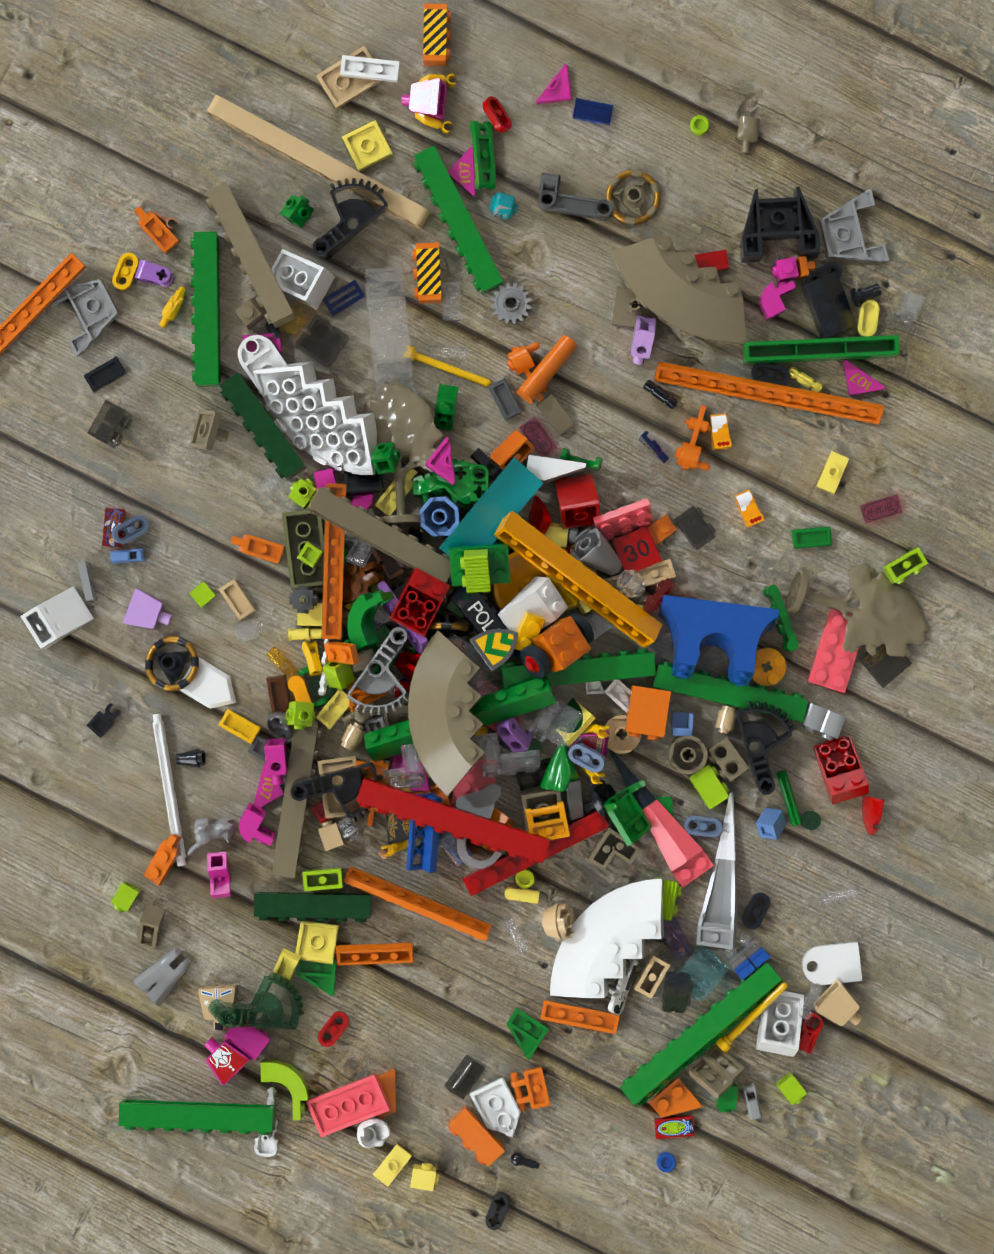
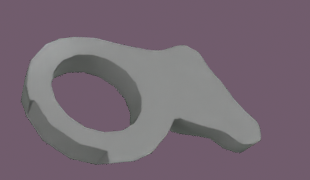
M490 784L482 790L460 796L456 801V806L459 809L491 819L495 803L501 796L500 786ZM464 837L463 840L457 839V853L460 859L468 867L474 869H484L493 865L502 850L500 852L494 851L491 858L478 861L470 857L466 851L465 843L467 838Z

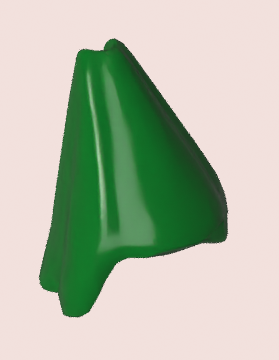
M560 743L541 781V788L562 792L567 789L572 780L579 779L575 764L569 758L567 745Z

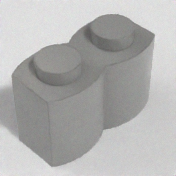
M809 703L801 725L804 726L803 730L813 734L815 731L822 733L821 737L832 741L833 738L838 739L846 717Z

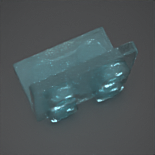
M698 945L684 965L677 968L671 976L696 1000L701 1001L713 992L729 968L706 946Z

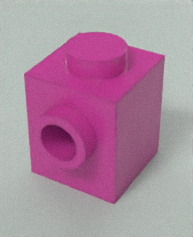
M795 257L776 260L772 267V274L776 278L777 283L785 280L788 282L798 278L799 273Z

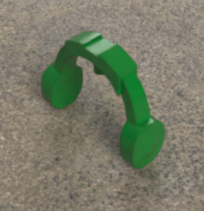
M566 448L562 449L560 455L561 460L586 463L587 468L600 471L603 459L597 457L595 461L572 456L570 455V450Z
M304 667L297 673L299 676L309 673V669ZM332 688L325 697L315 702L314 708L328 702V698L332 696L336 688Z

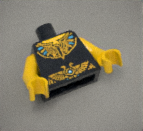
M389 813V815H386L388 844L391 845H383L381 849H388V853L383 855L384 857H391L394 853L408 847L410 819L403 821L396 818V814Z

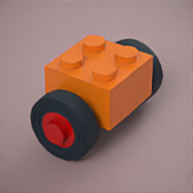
M572 613L566 618L558 620L532 639L535 645L531 644L522 649L520 652L521 661L526 670L538 679L544 678L550 671L564 670L591 650L589 643L594 639L593 629L582 615Z

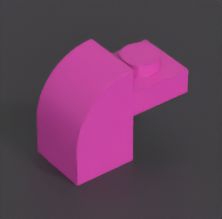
M785 280L777 284V288L771 282L761 293L759 305L766 321L782 314L786 310L780 297L794 291L796 286L793 280L790 282Z
M333 468L314 472L317 486L316 491L320 487H326V483L337 484Z
M250 802L239 823L240 834L248 843L254 837L259 843L270 846L276 832L261 825L266 811Z
M227 852L208 853L207 871L210 876L211 898L231 897L232 878Z

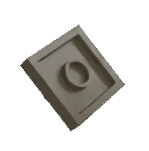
M617 286L612 325L635 328L637 315L652 317V311L648 307L645 308L636 299V295L631 289Z
M208 410L198 411L189 447L212 451L215 439L223 442L227 441L229 432L218 428L222 413Z

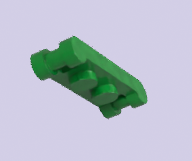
M471 121L470 131L472 132L475 167L474 187L475 189H483L485 187L488 190H494L496 188L492 124L488 121L483 123Z
M776 585L767 586L763 589V595L769 598L770 608L779 609L776 629L784 640L782 648L786 652L795 651L798 648V642L780 591Z

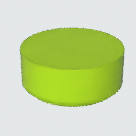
M697 115L692 118L690 130L694 135L701 136L708 131L709 121L705 116Z

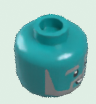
M498 192L496 196H492L489 210H491L494 217L508 220L511 215H516L518 204L515 203L513 195Z

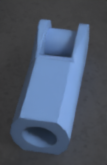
M146 550L110 551L111 563L146 561V558H144V551ZM131 552H136L137 559H132Z

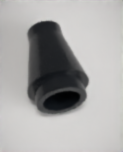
M198 748L184 753H177L176 763L177 765L200 768L206 763L205 751Z

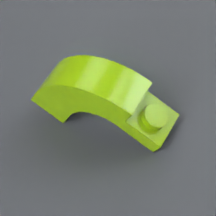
M262 1059L260 1063L261 1082H278L287 1087L292 1096L293 1120H301L302 1114L306 1112L305 1102L302 1103V1101H308L310 1097L308 1085L304 1077L294 1066L287 1062L276 1059Z

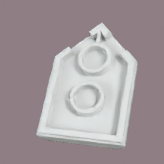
M199 657V669L196 677L188 686L180 691L209 709L236 703L231 677ZM191 666L183 679H185L189 675L192 668Z
M504 1077L471 1092L469 1095L486 1128L504 1133L506 1136L513 1138L521 1110Z

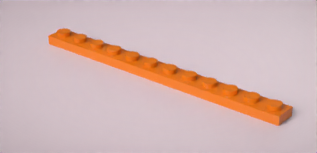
M658 361L654 381L878 425L884 411V405L660 361Z

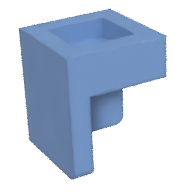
M673 712L671 735L692 736L693 713Z
M770 808L763 810L756 822L761 838L778 840L786 826L782 810Z

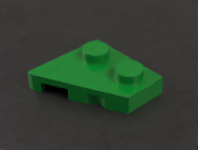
M334 958L333 965L299 960L296 975L303 980H307L313 986L322 989L328 995L334 996L337 960Z
M518 1007L515 1008L506 1022L526 1059L530 1060L549 1027Z

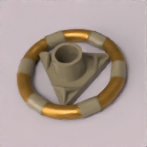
M632 169L614 176L607 187L605 198L613 206V217L622 223L637 225L650 220L655 215L660 206L661 193L657 182L652 176L641 170ZM635 177L644 179V181L613 193L615 187L624 178ZM648 182L654 194V201L647 213L642 216ZM612 196L638 217H628L619 213Z

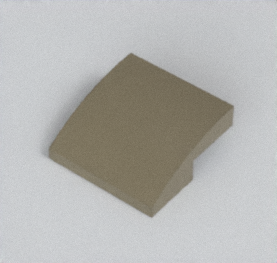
M715 1045L690 1070L689 1076L719 1099L745 1071V1068L730 1055L722 1051L718 1045Z

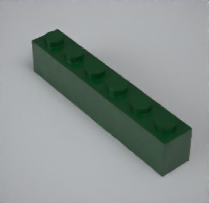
M236 373L219 385L222 389L220 394L226 402L230 400L234 405L231 409L237 417L241 415L244 419L243 426L248 433L250 431L254 433L256 437L253 440L259 448L263 446L266 450L265 457L270 463L274 462L278 468L275 471L281 479L285 477L289 481L306 469L304 463L239 373Z
M254 893V917H259V920L262 921L270 920V917H278L279 921H289L290 918H297V921H309V918H316V921H328V918H336L337 922H346L347 918H355V922H366L371 917V894Z

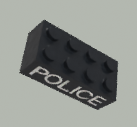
M460 586L449 595L471 626L475 628L477 634L487 630L507 629L497 615V610L490 605L483 592L467 593L466 587ZM514 649V651H513V653L511 654L510 657H512V656H513L515 653H517L519 650Z

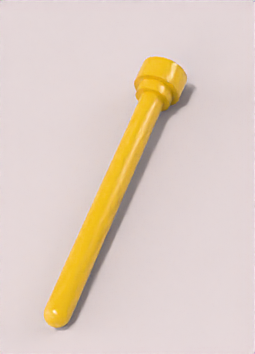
M409 345L406 347L403 360L408 362L410 360H417L488 387L491 385L489 379L417 353L418 351L415 350V347Z
M782 982L738 1026L728 1035L721 1037L716 1042L719 1048L727 1053L732 1048L733 1040L787 989V983Z

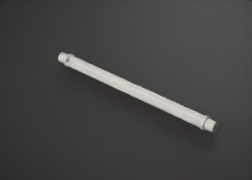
M161 713L154 714V722L152 724L170 831L172 835L176 833L182 837L164 721H162ZM181 838L177 845L179 848V855L176 858L177 866L186 865L183 838Z

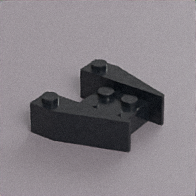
M796 187L793 193L794 197L759 199L758 189H755L740 242L741 263L760 262L763 256L762 241L797 239L798 257L806 256L807 259L818 258L820 254L819 232L800 187Z

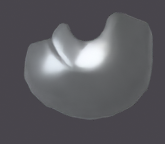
M273 712L267 717L266 727L270 732L275 733L277 737L286 735V739H290L293 736L294 726L287 725L286 712Z

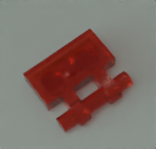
M668 578L665 581L661 580L656 586V593L653 596L649 595L643 604L645 606L643 609L652 614L655 609L659 608L663 595H669L675 584Z

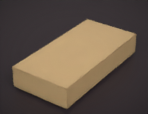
M236 579L219 588V591L239 621L256 611Z

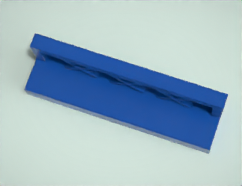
M433 793L417 794L442 803V798ZM410 819L406 869L409 871L423 869L428 873H435L439 832L434 831V827L429 825L426 828L421 826L417 828L416 821ZM420 835L422 837L421 843L416 847L415 840ZM419 854L420 863L413 865V859Z

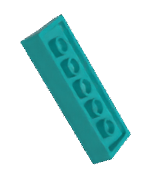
M514 457L439 548L449 556V547L492 545L497 540L494 533L502 518L511 511L518 514L541 487L543 482Z

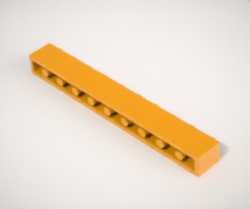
M511 511L502 518L494 533L495 537L508 544L511 549L643 648L655 642L663 624L612 587L611 584L604 581L579 560L567 553L566 550L562 549L550 538L538 531L534 526L526 522L520 515Z

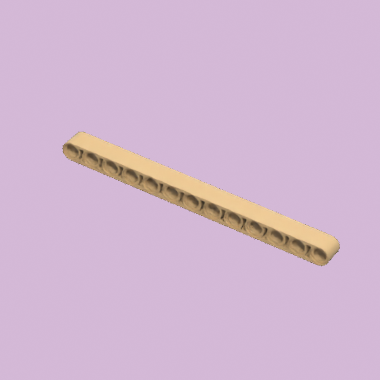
M218 95L214 96L206 111L211 117L338 185V180L342 182V185H345L346 178L350 184H352V178H356L357 184H359L360 179H363L364 186L367 181H370V188L377 184L378 189L376 192L381 188L384 190L382 197L388 203L386 212L421 230L431 213L423 206ZM346 189L378 208L384 205L380 198L367 190Z

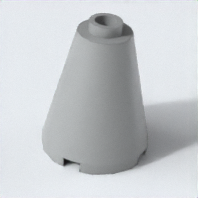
M587 528L576 537L574 549L571 548L570 550L571 556L582 564L610 576L620 572L622 563L600 530L597 528L592 530Z

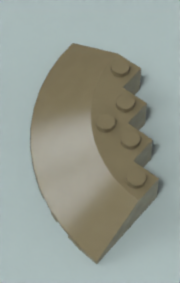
M671 236L650 238L611 251L615 266L619 274L621 273L625 279L627 288L635 293L636 299L645 308L648 307L665 324L670 323L680 329V332L692 337L705 338V341L711 342L715 340L721 341L723 344H744L747 342L744 303L739 282L720 283L716 267L698 268L693 251L675 253Z
M437 630L420 655L413 673L408 698V718L413 744L422 765L434 783L448 796L486 753L472 739L485 724L471 712L475 705L483 698L469 684L481 668Z

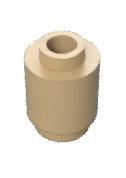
M722 706L721 710H719L715 725L718 733L729 735L730 732H734L737 720L736 708Z
M356 722L353 725L349 723L341 739V746L355 752L356 748H359L364 734H366V731L363 730L365 727Z

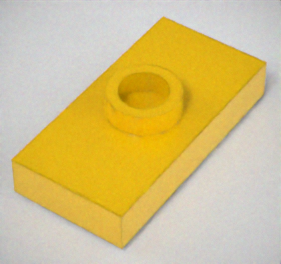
M227 709L218 726L250 744L254 742L261 730L260 726L230 709Z

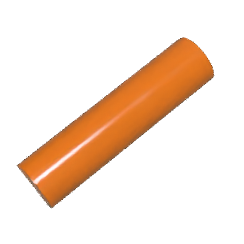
M562 335L516 393L531 405L577 348L576 343L570 337Z
M409 942L336 945L337 966L414 963V944Z

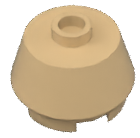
M559 902L544 910L542 926L547 936L563 941L574 936L571 927L572 923L575 922L573 908H568L569 903Z

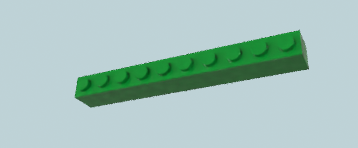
M546 675L541 679L536 678L484 695L471 712L485 724L484 726H488L556 704L553 687ZM409 720L364 734L366 750L374 762L415 749Z
M767 962L754 970L755 973L750 977L747 976L741 980L740 985L736 989L729 990L721 1002H715L711 1006V1010L707 1014L700 1015L694 1025L686 1027L681 1032L682 1035L669 1041L666 1045L667 1048L662 1052L658 1051L655 1053L648 1064L641 1065L633 1077L629 1076L622 1082L623 1085L620 1089L635 1107H641L749 1015L783 982Z

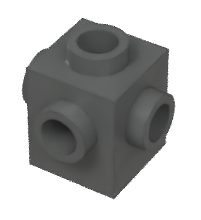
M298 586V590L294 589L293 593H290L289 604L293 605L292 609H297V613L309 614V610H314V606H317L318 595L315 594L314 590H310V586ZM301 596L306 597L305 603H300L299 598Z

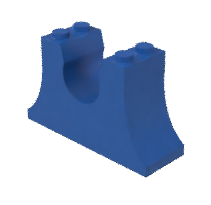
M663 595L658 616L668 626L673 640L672 675L679 679L691 678L700 656V649L705 646H716L721 648L728 657L729 666L727 673L729 683H734L736 686L749 685L755 671L758 641L773 629L779 615V609Z

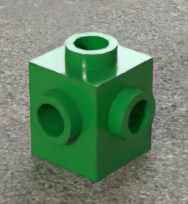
M291 195L279 214L291 224L302 228L306 221L310 219L314 208L309 205L310 201L305 197Z
M394 442L377 444L371 455V461L377 474L396 472L398 462L401 460L400 451L396 449Z

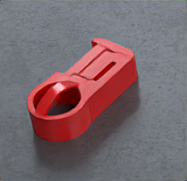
M815 1012L807 1013L804 1016L800 1032L799 1050H804L809 1054L812 1053L819 1032L823 1027L822 1018ZM811 1017L809 1025L807 1027L806 1021L808 1018ZM815 1018H819V1026L812 1029Z

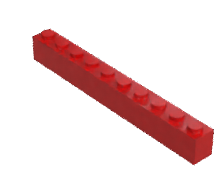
M366 777L363 779L356 800L360 802L359 806L370 809L372 806L378 808L379 813L385 815L393 813L400 820L408 821V819L416 821L415 824L426 828L429 825L434 827L436 832L445 834V831L453 833L452 837L463 840L465 837L471 839V843L482 846V844H486L493 851L500 852L504 850L511 857L519 858V856L527 858V862L536 865L538 862L543 863L550 843L549 838Z

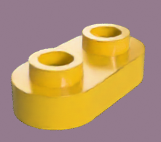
M125 253L119 259L112 277V283L118 290L125 291L132 286L139 265V260L133 253ZM133 261V265L128 267L127 262ZM122 278L126 279L125 284H120Z

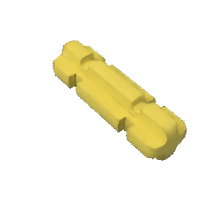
M793 366L789 369L790 378H795L798 383L808 389L811 388V391H821L823 385L820 382H815L813 378L802 371L799 372V369Z

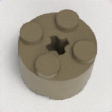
M689 735L679 736L668 747L667 758L669 764L680 773H696L707 762V749L704 743L697 737ZM689 749V753H692V756L685 760L683 752Z

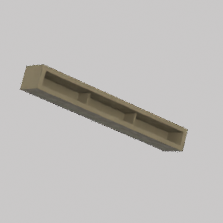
M227 182L206 191L208 196L206 202L210 210L215 209L217 215L214 218L219 226L223 225L225 231L222 233L227 243L231 241L233 247L230 249L235 259L240 258L242 263L239 264L243 275L248 274L250 280L247 283L252 292L256 290L258 294L256 300L260 308H265L267 313L264 316L268 324L273 323L276 329L296 319Z
M327 487L317 489L306 509L413 570L418 568L444 583L447 582L451 574L450 557L448 555L436 553L434 547L425 544V546L418 542L419 539L415 536H406L401 533L402 529L394 525L390 527L385 524L383 518L367 514L368 510L361 506L355 507L351 505L349 499L343 496L341 498L335 496L334 491Z
M312 724V726L306 727L305 730L294 729L272 869V875L295 879L297 874L301 872L302 863H299V856L304 853L305 844H302V837L306 836L308 825L304 823L305 817H309L310 806L307 805L308 798L302 801L294 800L290 790L295 780L316 775V768L313 767L314 760H318L319 749L316 748V745L322 736V730L319 729V725ZM297 787L296 792L298 791V793H302L303 789H301V787Z

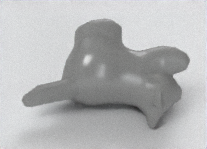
M208 818L198 819L194 824L196 843L189 848L187 855L190 856L199 847L217 838H223L227 843H230V838L235 831L233 824H231L233 818H222L215 823H212Z

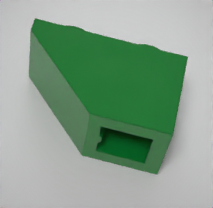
M439 384L434 424L437 429L450 431L453 429L458 387Z

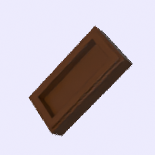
M286 675L267 677L266 681L272 713L286 712L289 709V702H291Z

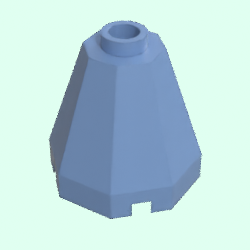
M447 496L430 497L419 510L421 527L433 537L449 536L460 523L459 506Z

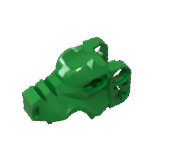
M457 458L452 459L455 486L434 472L433 478L428 473L425 475V479L422 476L414 478L413 496L422 498L425 504L430 497H441L445 494L459 508L469 509L480 499L477 498V488H481V496L488 489V469L484 465L465 462L464 459L459 462ZM459 473H463L462 479L458 478ZM477 474L484 475V478L477 479L475 476Z

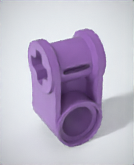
M140 260L135 275L136 280L162 287H169L173 284L174 276L168 268L146 260ZM165 274L167 275V278H163V279L160 278L161 276H164Z

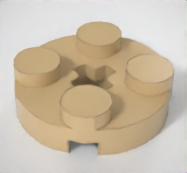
M625 715L614 716L605 724V726H610V729L606 730L610 732L608 748L619 754L632 751L641 739V734L640 738L628 736L629 732H627V736H624L623 740L616 736L620 729H623V731L625 729Z

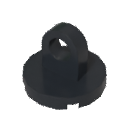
M600 780L602 784H592L590 790L592 800L583 804V810L586 813L596 808L603 817L610 818L604 804L616 792L610 784H605L604 780Z

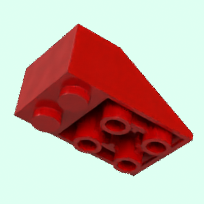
M415 568L402 590L390 619L425 637L450 585Z
M850 735L813 745L823 782L832 805L869 794V783Z

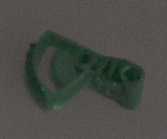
M271 972L269 976H264L250 1004L223 1002L220 999H215L208 1007L209 1013L222 1026L232 1028L252 1026L294 1030L298 1027L299 1016L304 1014V1011L300 1009L303 1007V1003L299 1002L301 996L297 995L299 993L298 990L294 988L292 983H289L287 978L283 979L282 975H277L275 972ZM273 983L282 986L289 995L291 1001V1018L289 1022L283 1021V1007L279 999L268 992ZM262 1012V1016L256 1019L257 1014Z

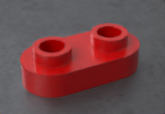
M489 96L483 101V110L492 122L494 129L500 133L507 132L512 127V123L500 101L493 96Z
M334 1012L318 1033V1041L322 1046L330 1047L334 1045L347 1028L349 1017L345 1012ZM341 1017L343 1023L338 1024L336 1018ZM330 1033L331 1038L326 1039L324 1034Z

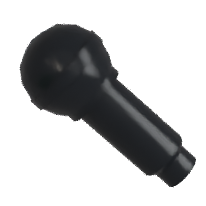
M266 322L267 331L272 332L274 337L280 338L281 332L279 329H275L273 323L269 325Z
M519 1152L513 1153L510 1158L514 1166L524 1165L533 1169L539 1168V1163L525 1158Z

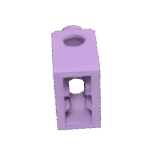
M637 315L631 345V356H634L633 363L637 365H643L645 358H650L655 335L656 318Z
M135 589L123 623L156 629L158 623L169 626L172 615L163 612L164 603L139 589Z

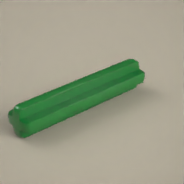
M778 771L776 775L791 824L793 826L800 825L802 820L787 771Z

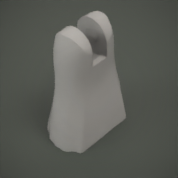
M178 948L168 952L159 961L133 979L135 985L142 992H147L148 998L158 1006L167 998L191 964L188 958L182 961L179 966L173 962L181 953Z

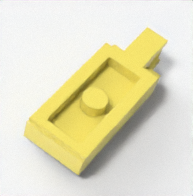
M413 468L405 476V497L412 490L413 478L418 473ZM395 479L375 504L377 508L388 516L392 515L397 509Z

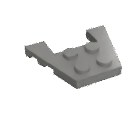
M871 189L866 190L819 220L828 258L873 262L889 261L885 244L865 248L856 211L875 206Z
M101 279L68 286L50 304L51 307H54L69 299L85 329L84 333L69 340L77 357H80L119 315Z

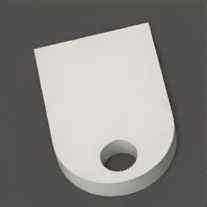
M249 336L239 346V362L256 387L253 370L287 365L272 341L265 336ZM248 341L256 342V351L250 352L247 350L246 344ZM266 390V391H263L264 393H262L261 395H262L263 397H264L265 395H267V394H268L267 390Z
M858 942L819 945L810 948L802 959L804 975L811 982L818 985L833 984L837 978L842 983L862 981ZM810 961H815L817 963L816 970L808 971L807 964Z

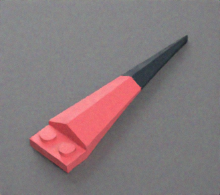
M610 750V754L627 787L639 782L640 780ZM645 786L633 792L634 797L652 825L650 831L664 859L682 888L714 866L703 849Z

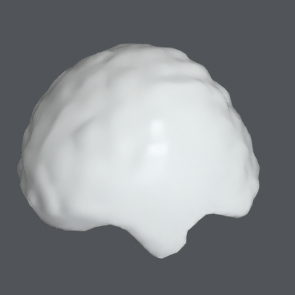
M375 1117L362 1121L357 1128L358 1142L365 1148L381 1147L390 1136V1128L387 1123Z

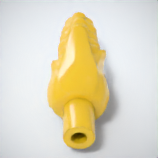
M179 287L162 310L163 318L159 323V326L165 329L169 321H173L177 317L184 301L185 287Z

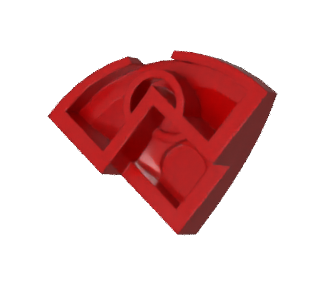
M534 496L528 523L545 535L551 524V518L542 500L538 496Z
M862 796L864 825L868 835L873 836L878 829L874 828V825H878L881 821L885 800Z

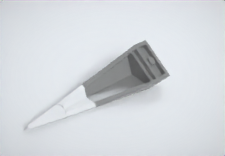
M733 792L729 794L715 863L698 922L696 945L735 949L736 931L738 929Z

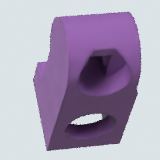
M507 719L497 724L498 735L514 753L529 749L533 734L529 730L524 731L519 727L516 719Z

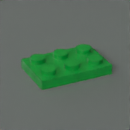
M508 544L449 547L452 586H462V575H465V569H461L460 557H464V551L488 549L490 583H510Z

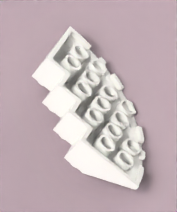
M313 361L253 370L259 394L264 393L263 391L266 390L268 392L263 397L267 411L271 412L277 427L282 433H286L298 449L304 450L320 464L329 465L338 471L343 470L358 475L375 474V467L371 461V455L377 445V428L374 413L357 414L354 396L337 397L333 378L317 380Z
M662 879L644 880L617 888L592 903L577 918L571 927L574 936L562 941L557 952L551 976L550 996L605 998L608 996L607 978L626 977V959L644 958L645 939H662L664 937Z

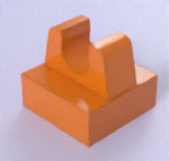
M806 256L798 257L796 263L799 276L796 280L804 279L809 275V272L816 269L815 261L807 262Z

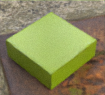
M306 542L297 559L314 569L324 552Z
M205 581L189 593L201 608L217 596Z

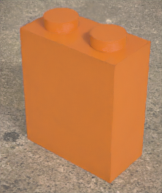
M631 686L624 732H629L628 736L640 738V734L648 735L647 739L659 741V737H664L671 691Z

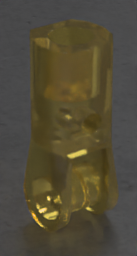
M275 646L265 655L289 679L295 671L298 672V669ZM285 663L290 665L286 670L282 668Z

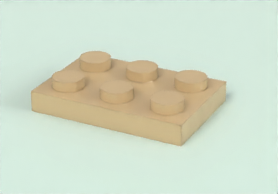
M365 46L348 55L372 58ZM342 60L316 75L336 110L382 81L340 76Z
M356 756L317 761L319 774H324L355 766ZM339 775L332 778V783L335 785H340L343 781V778ZM332 792L322 794L326 819L347 816ZM358 795L351 802L345 804L350 813L361 807L359 806L360 802L356 801Z

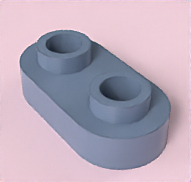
M134 516L114 527L112 538L119 544L128 543L146 533L149 528V522L144 516ZM136 522L140 523L139 529L135 527ZM119 531H123L124 536L122 538H120L118 535Z
M576 743L569 749L568 755L570 760L593 773L600 772L606 765V759L603 754L582 743ZM578 749L582 751V755L577 753ZM594 759H598L599 764H595Z
M692 815L684 821V829L691 835L717 837L723 829L722 823L716 818ZM692 821L696 822L697 824L696 827L693 829L690 828V823ZM715 824V830L710 831L709 825Z

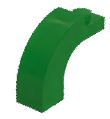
M383 590L365 593L359 596L353 603L348 616L347 628L350 643L356 645L357 651L369 648L379 642L373 625L374 614L380 606L394 599L392 591L383 592Z

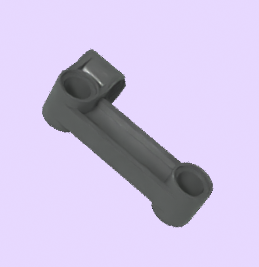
M542 172L538 201L539 208L542 211L593 218L600 221H606L611 217L613 206L610 201L558 193L561 176ZM544 198H550L552 200V203L544 204L542 200ZM606 207L609 212L602 214L598 209Z

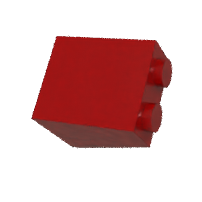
M581 474L577 477L555 480V493L562 528L568 529L594 524L593 517L600 515V503L592 474Z

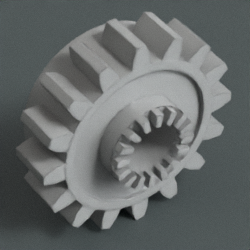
M506 283V288L500 285L499 292L494 290L493 294L496 297L490 299L494 303L490 306V309L495 310L493 313L494 317L499 316L498 322L504 320L505 325H508L509 322L515 325L518 320L521 323L523 322V316H529L526 310H531V306L527 304L531 303L532 299L526 298L529 292L523 293L524 286L518 289L516 283L513 284V287ZM513 300L516 302V306L508 308L506 302Z

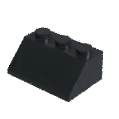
M836 270L800 285L821 339L832 337L856 324Z

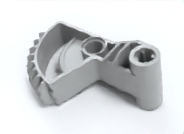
M397 627L390 632L348 692L347 698L357 704L356 711L361 706L364 707L362 710L364 714L368 708L370 709V715H373L374 709H377L378 715H381V709L384 708L387 714L389 713L388 707L391 706L392 710L395 711L396 707L394 704L397 703L399 707L403 706L400 701L401 699L408 702L405 689L388 668L407 640L405 629ZM399 634L401 640L396 641L395 636ZM373 664L381 667L379 674H373L370 671V667ZM396 685L402 693L395 701L378 706L361 703L350 696L355 687L369 694H383Z

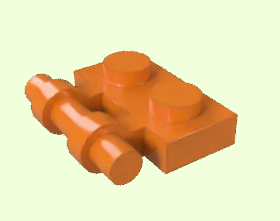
M542 1066L523 1070L524 1078L519 1079L517 1072L510 1073V1085L514 1090V1099L521 1112L526 1110L524 1103L530 1102L531 1109L550 1106ZM526 1085L528 1095H522L521 1086Z

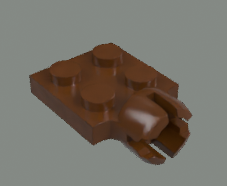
M357 558L344 564L342 607L355 602L362 594L371 593L372 587L385 579V573L379 576L377 574L384 571L383 566L379 562L371 561L365 563L364 558Z

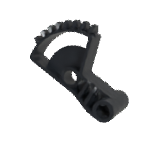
M347 178L345 179V185H342L340 180L337 181L339 187H335L333 183L330 184L333 189L330 191V194L338 211L340 222L321 238L314 241L313 250L323 259L333 257L354 236L388 209V203L382 197L384 190L381 188L376 192L378 189L377 184L370 188V181H367L364 186V180L360 179L359 184H357L356 178H352V184L349 183ZM346 189H363L375 194L384 205L375 211L367 202L360 199H348L338 203L336 193ZM353 219L358 220V226L355 229L349 228V222ZM322 246H325L326 248L324 252L322 251L323 249H321Z
M748 701V707L738 709L736 717L754 782L759 792L769 795L774 791L775 783L766 753L791 737L792 731L796 729V726H788L792 723V720L790 718L785 720L787 717L786 713L780 716V708L774 712L775 706L773 704L767 709V702H764L762 707H760V702L756 701L755 707H753L752 702ZM750 711L769 713L778 718L785 725L787 731L778 737L775 731L765 723L751 721L742 724L740 714ZM752 742L759 743V748L757 750L753 751L749 749V746Z
M367 762L324 774L297 779L292 783L290 792L292 798L297 801L332 792L347 817L353 818V821L357 822L356 815L359 814L360 818H364L362 811L364 810L369 814L370 810L360 807L350 813L345 804L351 802L359 794L363 782L361 769L371 766L375 781L383 779V775H377L374 763ZM339 775L343 778L340 785L332 783L334 776ZM301 787L303 789L302 793L296 792V788Z

